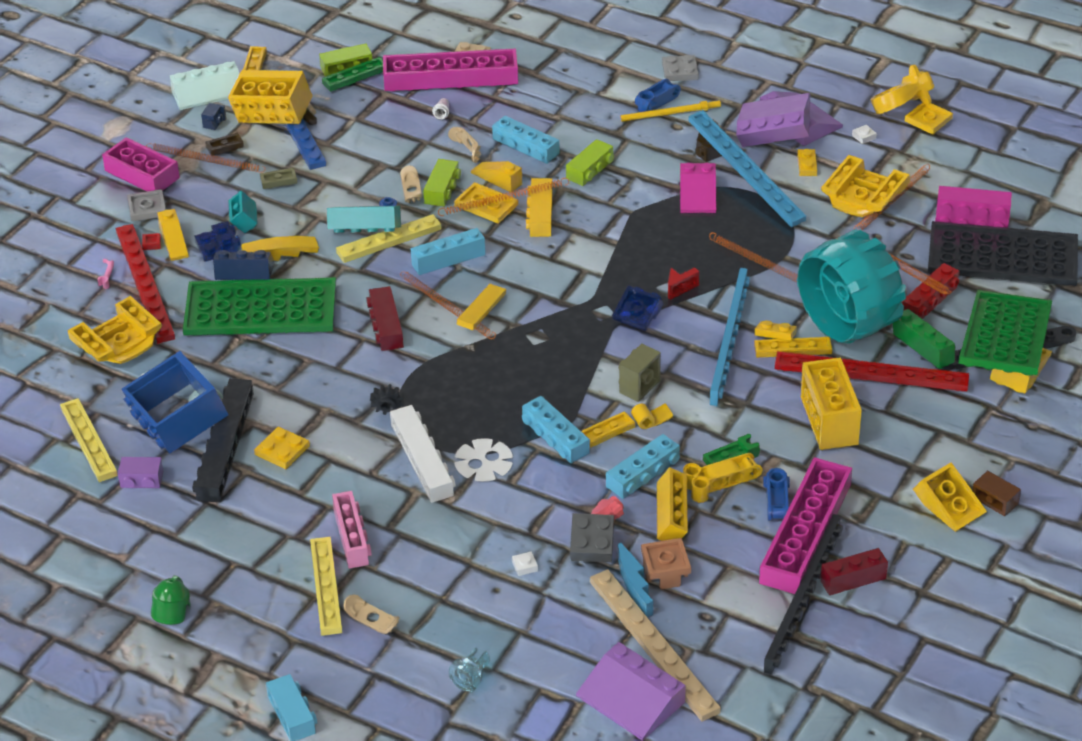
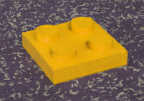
M923 102L905 116V122L931 134L937 132L953 119L952 112L932 103L926 105Z
M278 426L254 449V453L264 460L287 469L310 447V441Z

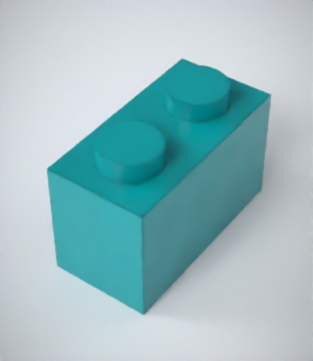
M241 190L228 200L229 219L234 226L245 234L249 230L254 229L258 224L256 202Z

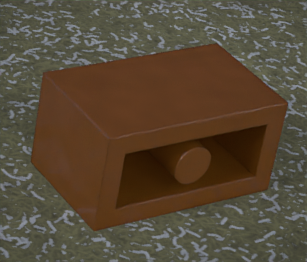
M988 470L973 483L972 489L982 504L1003 516L1011 512L1020 501V488Z

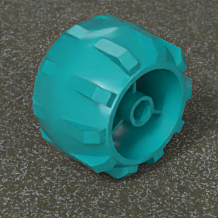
M854 229L836 239L825 241L816 249L806 253L799 264L797 285L803 306L818 329L831 339L851 344L858 339L872 336L880 329L899 320L903 315L904 305L901 301L906 299L907 293L906 285L902 283L899 273L901 267L898 261H894L887 252L886 245L876 237L870 240L869 234L862 230Z

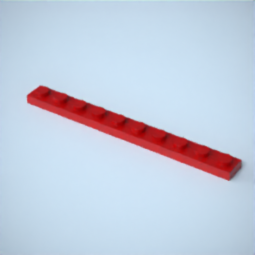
M133 224L115 228L143 307L162 324V327L155 334L157 344L175 340L173 328Z
M777 351L775 370L802 373L803 362L833 358ZM842 359L849 378L968 391L969 373Z

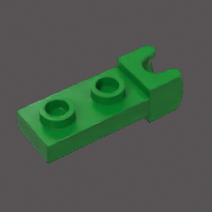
M746 434L739 437L738 441L703 454V461L706 465H710L746 453H751L756 458L760 453L759 443L751 444V434Z

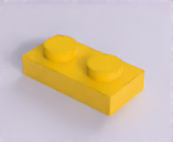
M798 149L799 176H817L815 149Z
M768 320L760 321L755 328V336L790 341L797 333V326H792L789 323H772V321Z

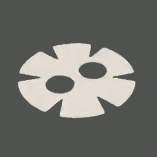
M492 439L472 440L475 449L467 444L460 447L455 457L465 460L455 462L454 464L457 471L466 478L471 477L476 472L475 481H492L496 479L493 471L503 476L510 470L513 463L503 461V459L512 458L513 455L511 450L502 442H498L491 448ZM489 451H496L499 454V458L495 461H489L485 458V455ZM472 459H479L482 461V466L478 469H472L468 463Z

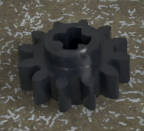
M381 384L380 389L374 388L373 393L370 394L371 407H376V412L383 411V415L404 406V392H399V387L393 389L391 384L388 387Z

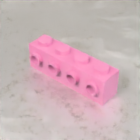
M352 491L332 494L334 514L348 569L369 565L368 556H372L370 544H366L368 541L366 529L362 530L364 523L362 515H358L360 513L358 501L354 500Z

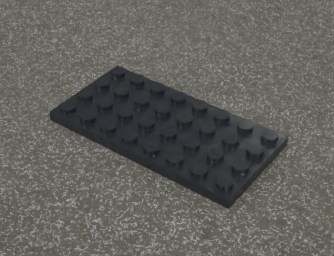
M932 221L927 273H933L945 263L959 270V276L1077 286L1078 234Z

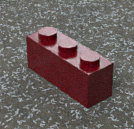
M876 548L824 563L821 568L820 582L828 595L831 596L885 580L887 577L888 561L881 550Z

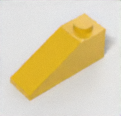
M509 161L481 162L471 170L472 174L511 193L522 185V168Z
M175 209L157 212L160 232L170 260L175 261L188 258L186 244Z

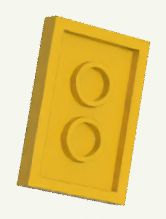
M474 182L454 200V206H459L460 208V204L463 206V203H465V211L499 224L518 206V199H512L510 196L509 200L507 195L505 197L503 195L502 201L501 192Z

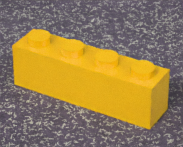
M531 178V185H528L530 188L529 194L527 192V207L530 208H527L526 215L530 219H526V229H530V237H551L553 185L551 189L550 184L552 178Z
M670 467L657 481V539L660 541L683 538L688 532L687 475Z

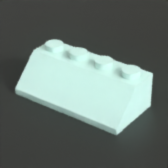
M225 62L219 65H211L201 69L169 75L171 90L179 109L183 110L228 100V96L239 76V70L235 62Z

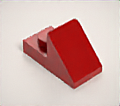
M673 268L670 269L668 299L671 300L699 286V270L696 268L681 275Z

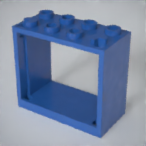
M181 351L175 353L121 389L125 395V398H123L124 402L128 407L131 406L132 410H130L133 418L138 420L144 430L147 429V433L152 440L155 439L161 450L165 448L169 454L228 416L216 389ZM189 384L199 394L198 397L158 423L148 413V411Z

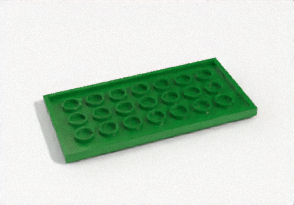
M336 277L189 281L183 322V336L333 331Z
M977 290L959 356V364H964L967 367H983L987 370L998 369L1007 373L1018 372L1027 376L1038 375L1052 300Z

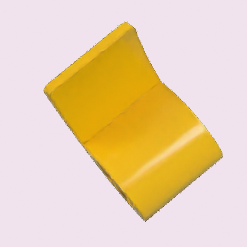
M640 403L634 406L631 411V415L641 429L655 427L673 417V413L666 403L651 411L646 404Z

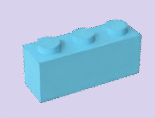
M288 674L266 682L268 699L289 740L297 741L316 734V715L313 711H309V703L306 696H301V688L298 681L294 682L292 676Z

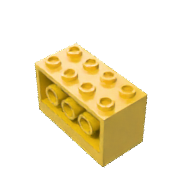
M241 70L228 99L238 123L300 124L313 96L303 71Z
M833 358L803 362L800 398L819 449L859 445L862 410L842 359Z

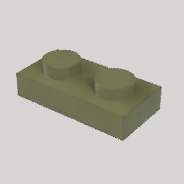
M294 168L260 173L263 189L297 184Z

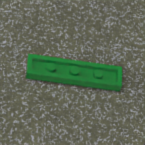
M377 57L323 77L322 84L331 92L383 72V59Z

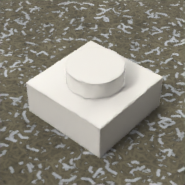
M867 125L852 130V136L861 144L876 139L877 133Z
M532 551L512 556V563L518 576L538 572V565Z

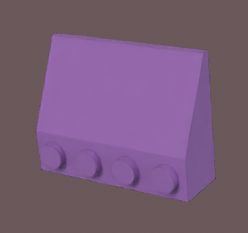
M772 91L760 97V101L799 95V93ZM810 102L809 137L794 140L805 146L842 128L843 124Z
M810 93L744 103L737 120L736 136L742 147L809 137Z
M618 642L603 655L577 691L576 696L643 741L685 703L686 685Z

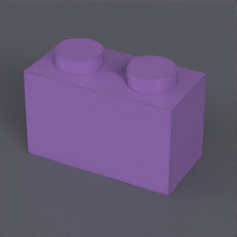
M121 457L118 470L120 488H160L164 472L161 457Z

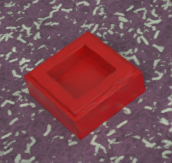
M142 234L143 251L161 249V234Z

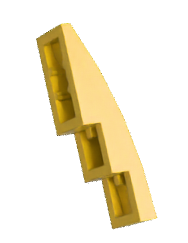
M282 236L244 243L241 245V248L247 252H255L257 250L271 252L273 260L279 261L281 256L298 257L300 252L317 253L319 246L315 237Z

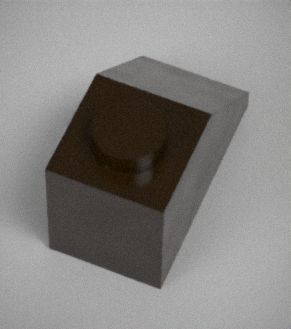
M699 132L695 149L697 156L705 162L721 157L722 155Z

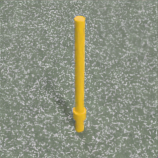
M720 100L711 102L700 101L698 104L620 115L621 122L697 110L708 111L711 108L721 107Z

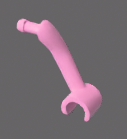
M103 259V263L108 264L104 276L98 277V286L103 285L104 289H108L110 287L109 278L114 267V261Z

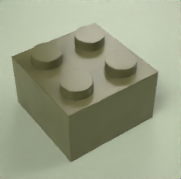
M640 344L636 349H633L631 354L626 359H623L618 367L619 393L639 402L660 382L661 352L644 344Z

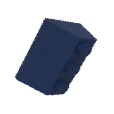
M222 250L216 252L213 258L215 280L270 279L274 268V260L271 252H265L264 250H257L255 252H247L245 250L229 252Z

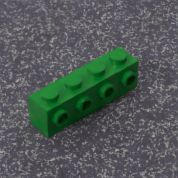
M909 309L903 310L901 318L893 323V334L939 369L954 363L955 343Z

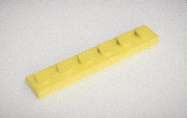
M432 214L403 224L401 227L395 228V231L379 232L336 247V253L346 263L441 230V223Z
M79 398L60 404L61 411L98 482L118 476L117 470Z
M331 536L310 539L321 636L342 633Z

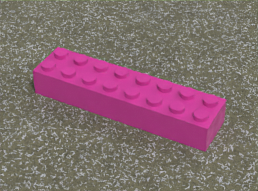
M516 48L383 55L385 91H411L416 89L428 90L435 88L518 84Z
M813 458L760 565L759 584L793 594L796 593L832 515L838 514L851 486V467Z

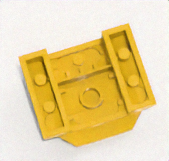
M848 155L823 184L821 191L829 196L833 208L853 216L865 217L873 212L882 211L897 194L902 193L910 183V175L894 169L886 177L865 170L864 159Z
M129 296L115 304L117 316L93 329L82 322L67 331L69 339L79 348H83L88 354H91L98 362L109 361L122 364L149 350L153 346L155 334L162 327V324L133 297Z

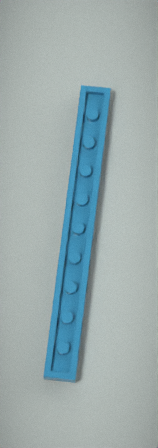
M704 110L689 116L688 121L790 227L806 221V215Z
M740 268L710 390V405L718 406L719 398L723 399L724 387L722 385L726 386L727 374L725 373H729L730 362L728 360H732L733 349L731 348H735L736 337L734 335H738L739 324L737 323H741L742 312L740 311L744 310L745 300L743 299L747 298L746 287L749 288L750 277L747 276V269Z

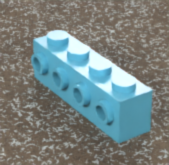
M504 116L492 125L493 140L546 164L560 154L559 139L510 117Z
M475 228L411 248L412 266L418 275H422L485 255V238L479 229Z
M542 396L522 406L523 422L529 425L538 436H541L550 447L559 452L562 458L573 463L589 454L590 439Z
M664 434L660 435L606 472V487L622 499L633 494L642 485L647 484L655 476L663 473L665 469L678 462L680 458V445Z

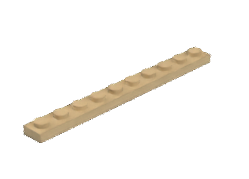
M607 569L591 576L590 583L657 667L686 685L685 702L701 722L720 714L721 707L612 573Z

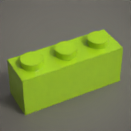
M367 43L319 53L320 68L325 77L373 59L372 52Z
M598 139L594 140L566 164V178L584 186L613 161V146Z
M438 158L423 189L424 204L445 207L447 200L451 198L452 189L454 190L456 187L457 179H460L461 176L458 161Z

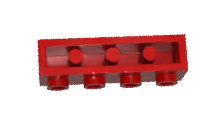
M945 263L929 276L948 287L943 290L947 293L953 292L960 281L959 270ZM922 282L902 301L904 305L903 310L909 309L923 319L950 294H942Z

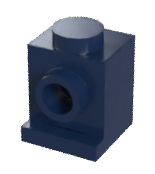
M209 103L201 113L203 128L216 130L222 121H226L225 105Z

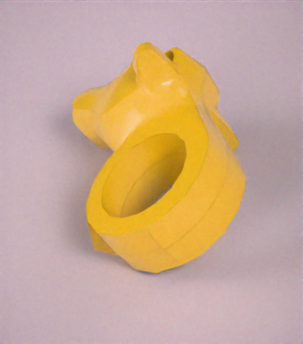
M913 64L909 67V75L902 78L900 85L881 92L870 100L876 114L890 111L909 100L915 101L920 99L923 103L929 105L932 102L929 91L935 86L929 72H919L917 66Z

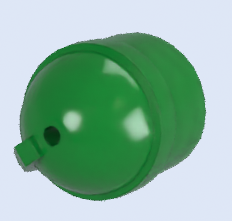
M174 575L172 578L162 580L154 588L151 617L156 622L175 625L185 620L186 605L191 607L190 593L180 577Z

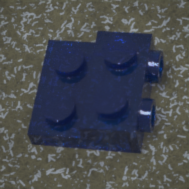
M228 221L211 225L210 232L194 235L204 262L213 260L216 252L222 250L237 252L239 251L238 246H241L239 235H236L234 225H230Z
M627 286L612 314L613 320L646 331L652 319H656L663 306L662 298L657 293H648L640 287Z

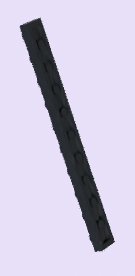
M832 515L764 659V673L772 675L775 667H779L781 664V654L787 651L789 646L788 639L794 636L796 631L795 624L796 622L800 623L803 615L802 609L803 607L807 608L810 600L809 595L814 593L817 584L816 580L821 578L822 564L828 563L830 550L833 551L836 545V537L841 536L843 525H840L841 516Z

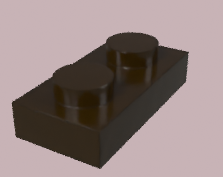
M238 132L205 141L206 148L212 156L244 147L243 140Z

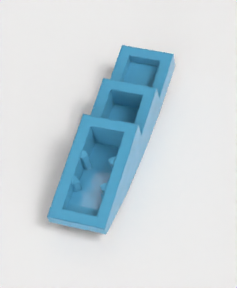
M619 543L618 563L622 579L631 598L648 618L653 615V600L649 596V584L644 580V567L622 543Z

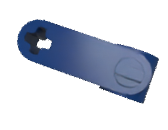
M665 78L639 92L635 98L638 111L645 112L660 108L677 98L681 87L677 84H672L669 79Z
M772 468L766 473V476H763V487L766 488L768 521L784 519L789 509L788 488H790V476H787V473L781 468Z

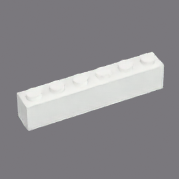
M412 405L390 411L391 426L430 502L433 503L454 496L453 487H456L455 480L452 475L449 476L447 464L445 462L442 463L440 451L435 449L434 440L428 436L426 425L421 423L420 413L416 412Z

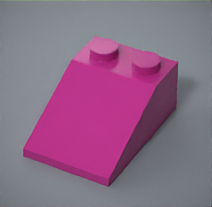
M680 163V213H716L715 163Z

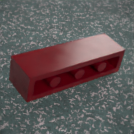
M391 286L369 289V297H366L367 308H371L369 309L370 320H374L372 321L373 332H377L375 333L376 344H380L381 351L404 348L403 333Z

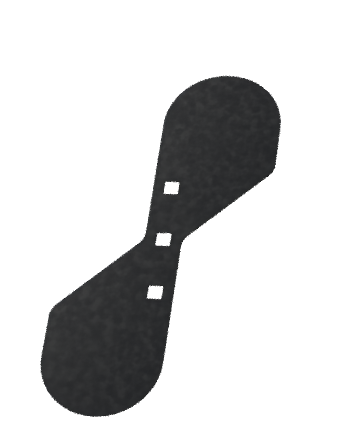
M716 187V213H680V194L639 208L630 214L598 288L590 300L426 361L416 368L402 385L400 392H404L405 400L404 406H401V408L412 405L414 410L420 413L421 423L426 425L428 436L434 440L435 449L456 454L464 444L475 449L472 440L492 439L491 448L498 442H502L511 449L540 438L541 436H538L522 420V406L539 396H542L566 419L573 423L609 338L616 327L737 282L740 268L747 269V276L749 277L769 269L764 267L766 266L764 261L758 264V259L756 262L750 260L752 259L750 254L744 257L741 255V251L736 253L738 252L736 248L733 251L728 249L730 246L726 248L720 245L719 240L714 242L719 235L720 238L723 237L728 242H734L736 247L737 245H739V248L742 246V249H748L750 253H756L761 259L770 260L771 264L773 262L776 265L786 257L793 245L794 226L790 227L758 193L732 187ZM671 268L680 275L693 268L699 270V286L671 300L668 299V296L664 297L656 288L668 283ZM608 306L615 316L600 321L592 313V310ZM543 330L549 338L547 341L533 345L526 337L527 334ZM489 451V452H487L486 454H493V453H497V452H496V451Z

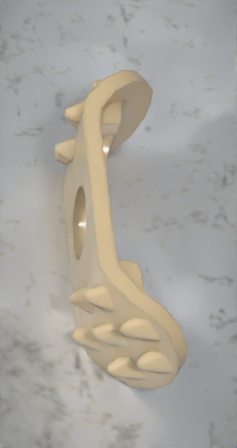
M461 127L450 128L448 132L449 138L460 144L463 143L472 152V162L477 163L480 160L481 152L479 150L481 146H478L477 141L465 129Z
M411 165L405 166L400 172L405 202L420 201L422 192L417 169ZM411 187H416V188H417V189H416L415 191H413V192L407 191V190H408L409 188H411Z
M349 595L344 600V610L350 617L379 633H391L393 627H397L400 617L392 616L368 604L358 595ZM372 613L379 615V619L375 622L367 620L368 616Z

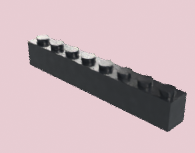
M229 378L227 386H224L223 399L221 401L228 416L214 424V426H211V437L206 441V452L202 454L201 458L202 465L197 469V480H194L192 486L193 493H196L197 501L221 502L254 395L252 380Z

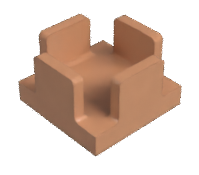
M682 538L641 544L644 574L647 583L652 582L653 579H659L660 589L680 587L681 575L688 577V574H691V565Z

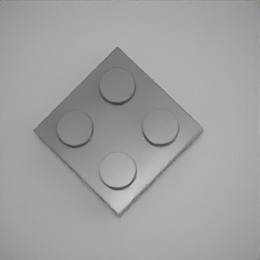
M695 55L662 57L664 78L670 81L698 80Z
M162 189L127 195L131 222L158 218L157 212L166 210Z

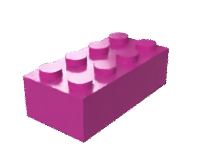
M127 137L102 154L106 172L147 192L161 189L163 191L180 178L177 161Z
M939 186L935 221L1008 228L1012 192Z

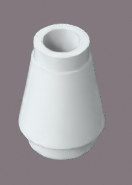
M446 98L440 99L433 107L432 112L437 119H445L449 115V101Z

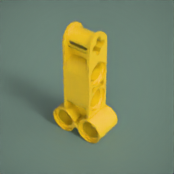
M746 453L703 467L695 463H688L683 467V473L687 475V489L691 490L692 500L697 503H704L709 499V493L756 479L761 475L763 469L755 462L753 454Z

